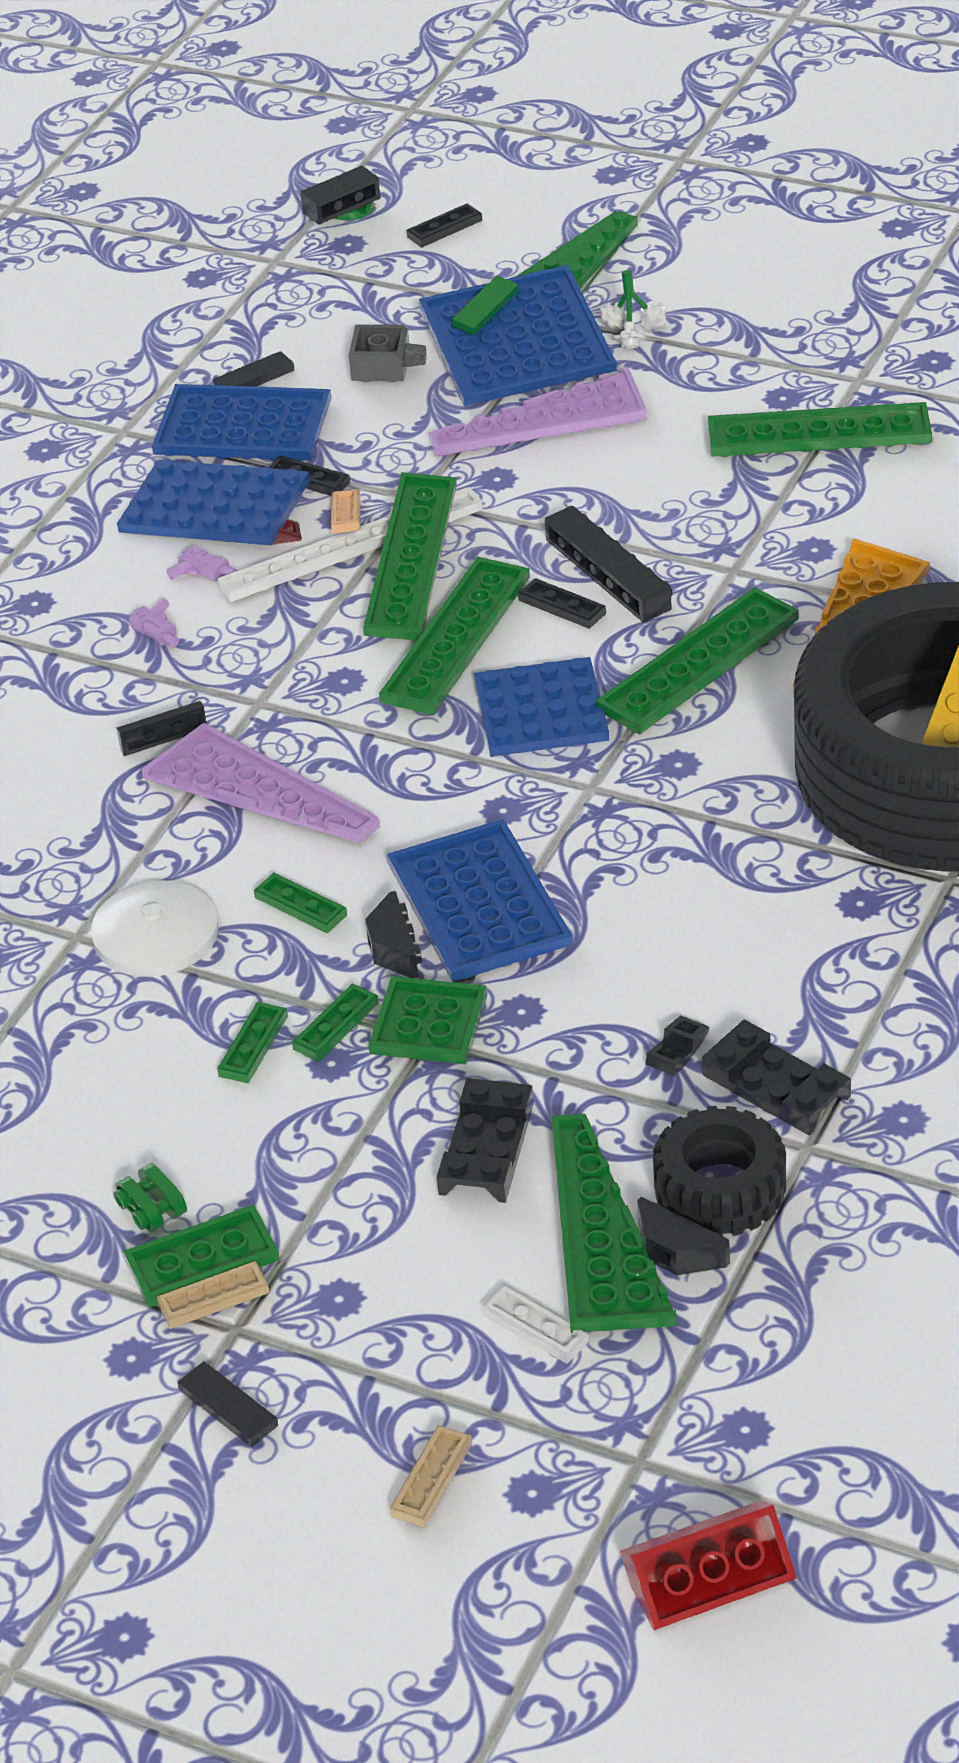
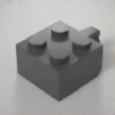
M355 325L349 350L351 381H404L407 367L426 365V346L410 344L408 329L404 325Z

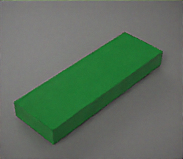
M496 275L452 319L453 326L475 335L519 291L518 284Z
M274 872L254 889L256 899L327 934L347 916L346 907Z
M352 983L292 1041L293 1050L320 1062L379 1004L378 995Z
M256 1002L217 1068L218 1077L249 1084L288 1017L287 1008Z

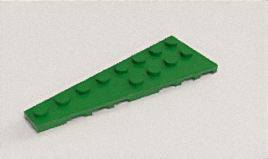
M614 211L517 276L568 265L579 288H581L638 225V218L626 212Z
M586 1114L552 1116L570 1332L573 1333V1330L593 1332L677 1326L676 1310H673L669 1302L668 1292L658 1278L656 1266L647 1254L644 1240L628 1205H625L620 1195L618 1183L614 1181L610 1173V1166L599 1149L598 1140Z

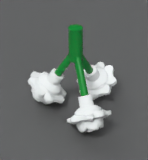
M625 270L622 272L624 293L620 301L616 302L614 306L607 303L605 307L600 308V312L602 314L601 320L606 326H609L611 329H625L620 335H615L614 339L620 342L621 348L632 349L638 348L640 341L646 339L644 334H640V332L635 330V322H632V297L642 307L641 311L644 314L640 325L645 330L650 328L659 329L660 326L665 325V313L668 308L662 303L657 306L645 303L634 291L632 271ZM626 301V311H623L625 308L624 303Z

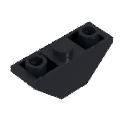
M392 891L386 895L365 919L369 949L374 964L409 978H418L417 964L422 963L420 948L418 944H412L415 942V934L412 923L406 924V921H409L405 902L399 903L396 891Z
M640 1197L637 1200L640 1233L644 1240L647 1254L655 1265L675 1275H683L726 1268L730 1264L729 1239L725 1238L722 1234L711 1231L688 1217H682L659 1203H654L644 1197Z

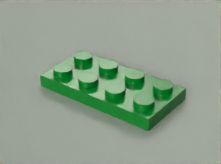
M254 1204L123 1251L125 1261L148 1308L158 1305L157 1296L253 1261H256L260 1268L280 1260L279 1251Z

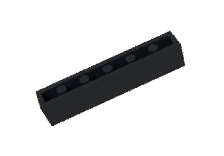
M571 505L545 517L546 541L641 622L645 623L672 610L671 597L673 593L669 583L663 581L651 568L641 563L634 554L629 553L617 540L611 538L600 526L593 523L586 514L581 513Z

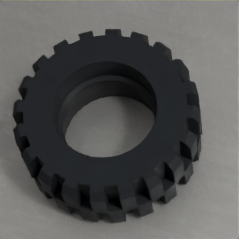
M707 1106V1110L704 1111L695 1109L689 1111L687 1117L679 1116L671 1122V1127L667 1126L659 1135V1140L655 1143L653 1149V1175L657 1203L682 1217L692 1219L695 1223L711 1231L719 1232L722 1235L732 1233V1236L741 1235L743 1230L748 1228L752 1231L762 1225V1220L767 1222L775 1215L776 1210L781 1207L784 1201V1193L786 1192L785 1145L782 1143L779 1133L774 1128L771 1129V1124L762 1117L757 1119L756 1114L748 1110L740 1112L737 1111L736 1107L726 1106V1109H717V1106ZM715 1164L732 1165L744 1170L737 1175L726 1178H712L696 1172L703 1167Z

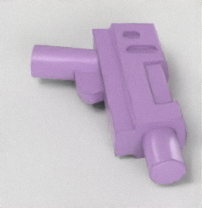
M192 546L183 551L182 555L178 556L179 564L167 569V575L172 580L185 573L190 575L199 574L217 581V578L238 570L229 566L227 559L218 558L209 554L208 551Z
M161 598L151 609L142 606L130 614L129 622L131 628L144 636L147 635L152 638L159 646L162 647L167 644L174 648L179 643V638L175 636L177 635L176 626L167 621V616L164 613L169 607V602L166 599Z

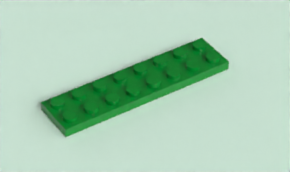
M926 402L708 416L711 457L932 443V430Z
M401 472L363 626L364 636L417 641L423 633L457 487V477Z
M477 557L379 692L380 703L434 715L530 578L529 568Z
M754 587L595 700L596 706L602 708L606 716L640 735L799 619V610Z

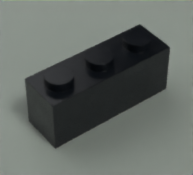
M362 165L300 191L303 214L318 225L381 199L379 177Z

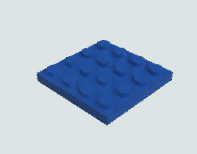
M591 657L474 673L490 757L609 741V730L604 710L596 706L595 700L600 697Z

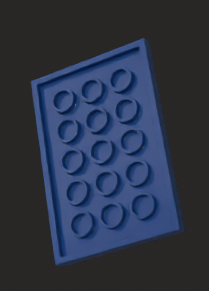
M175 384L152 444L153 455L276 460L281 455L299 461L312 460L331 402V389Z
M169 459L157 460L117 522L118 531L120 533L272 546L279 535V529L283 528L310 482L309 472L297 471L295 469L282 470L269 467L221 465L219 463L206 464L194 461L181 462Z
M504 819L387 854L388 865L452 982L573 945L571 932Z

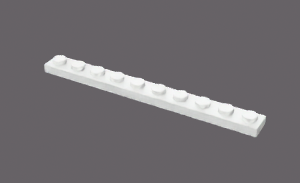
M470 487L455 492L449 522L483 510L482 500ZM391 515L362 525L359 531L344 532L217 578L219 588L228 600L232 602L281 583L292 581L311 572L319 571L330 565L344 562L360 554L371 552L384 545Z

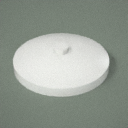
M163 880L136 884L114 894L98 909L91 925L92 941L98 957L106 965L118 972L140 977L167 975L193 965L209 952L217 939L219 931L216 908L212 900L204 892L185 883Z

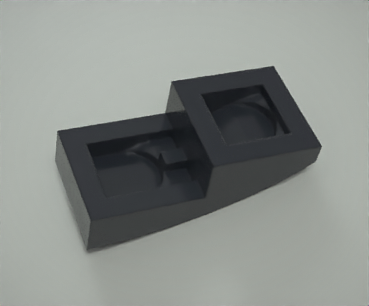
M680 1015L664 1029L663 1040L647 1052L645 1064L675 1076L698 1050L709 1032V1026Z

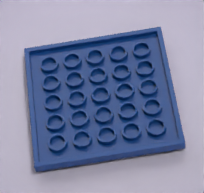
M568 265L508 278L507 280L518 284L519 291L475 335L454 327L452 319L488 283L419 299L421 312L464 407L617 371V362Z

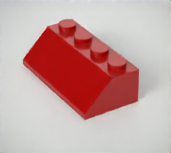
M761 1500L620 1550L631 1588L653 1630L797 1579L774 1504Z

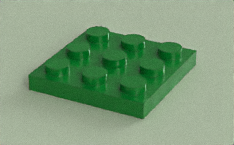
M391 976L369 1042L370 1054L467 1064L486 1002L487 986Z

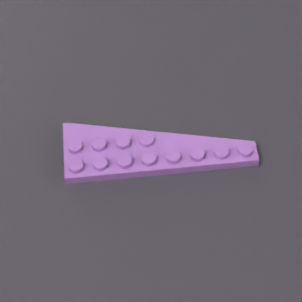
M623 367L621 373L609 377L605 373L599 375V380L585 384L583 381L575 383L571 390H554L524 400L523 406L511 410L506 406L500 408L499 414L490 417L482 414L476 416L472 423L466 425L465 423H456L429 432L430 443L435 456H448L458 452L476 451L480 448L503 446L520 441L527 442L532 439L555 437L559 434L582 432L599 427L606 428L622 423H634L638 420L647 419V409L629 367Z
M206 723L198 726L142 768L143 778L356 843H361L380 828L379 817Z

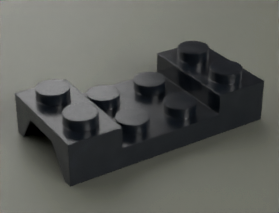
M745 1019L702 1056L704 1077L808 1136L814 1132L821 1112L836 1097L839 1096L846 1101L851 1097L850 1077L825 1063L818 1069L773 1045L769 1032Z
M466 1078L459 1101L460 1113L448 1152L444 1151L436 1176L438 1195L446 1196L456 1185L485 1188L498 1202L506 1203L534 1105L533 1086Z

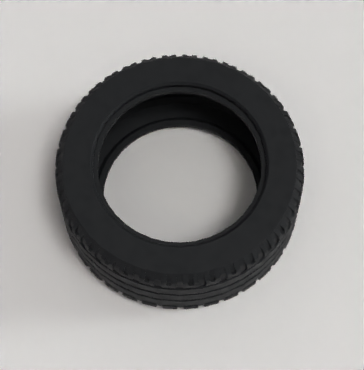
M959 582L917 584L889 590L867 598L846 609L827 622L812 637V640L807 644L806 649L802 653L794 679L795 774L801 794L812 813L829 831L858 850L891 863L941 872H959V747L930 746L907 741L887 733L874 723L901 709L937 703L959 646Z

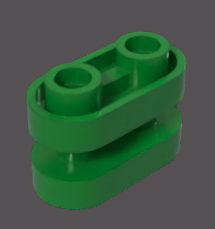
M152 1162L138 1170L140 1181L137 1183L130 1176L115 1183L116 1191L113 1192L116 1203L122 1210L127 1209L131 1213L135 1224L140 1230L146 1229L152 1233L164 1226L162 1214L165 1212L172 1219H176L187 1212L186 1202L178 1188Z

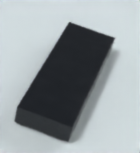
M466 203L406 230L407 238L422 248L483 221L482 213Z
M279 351L213 379V384L256 387L294 371V362Z
M281 455L269 466L272 469L308 471L310 482L306 489L332 496L333 492L343 491L350 484V475Z
M537 578L519 592V601L588 629L606 614L605 605Z
M194 702L117 727L120 751L123 756L185 737L201 724H207L202 702Z
M205 1361L177 1382L179 1391L250 1447H253L279 1426L276 1416Z

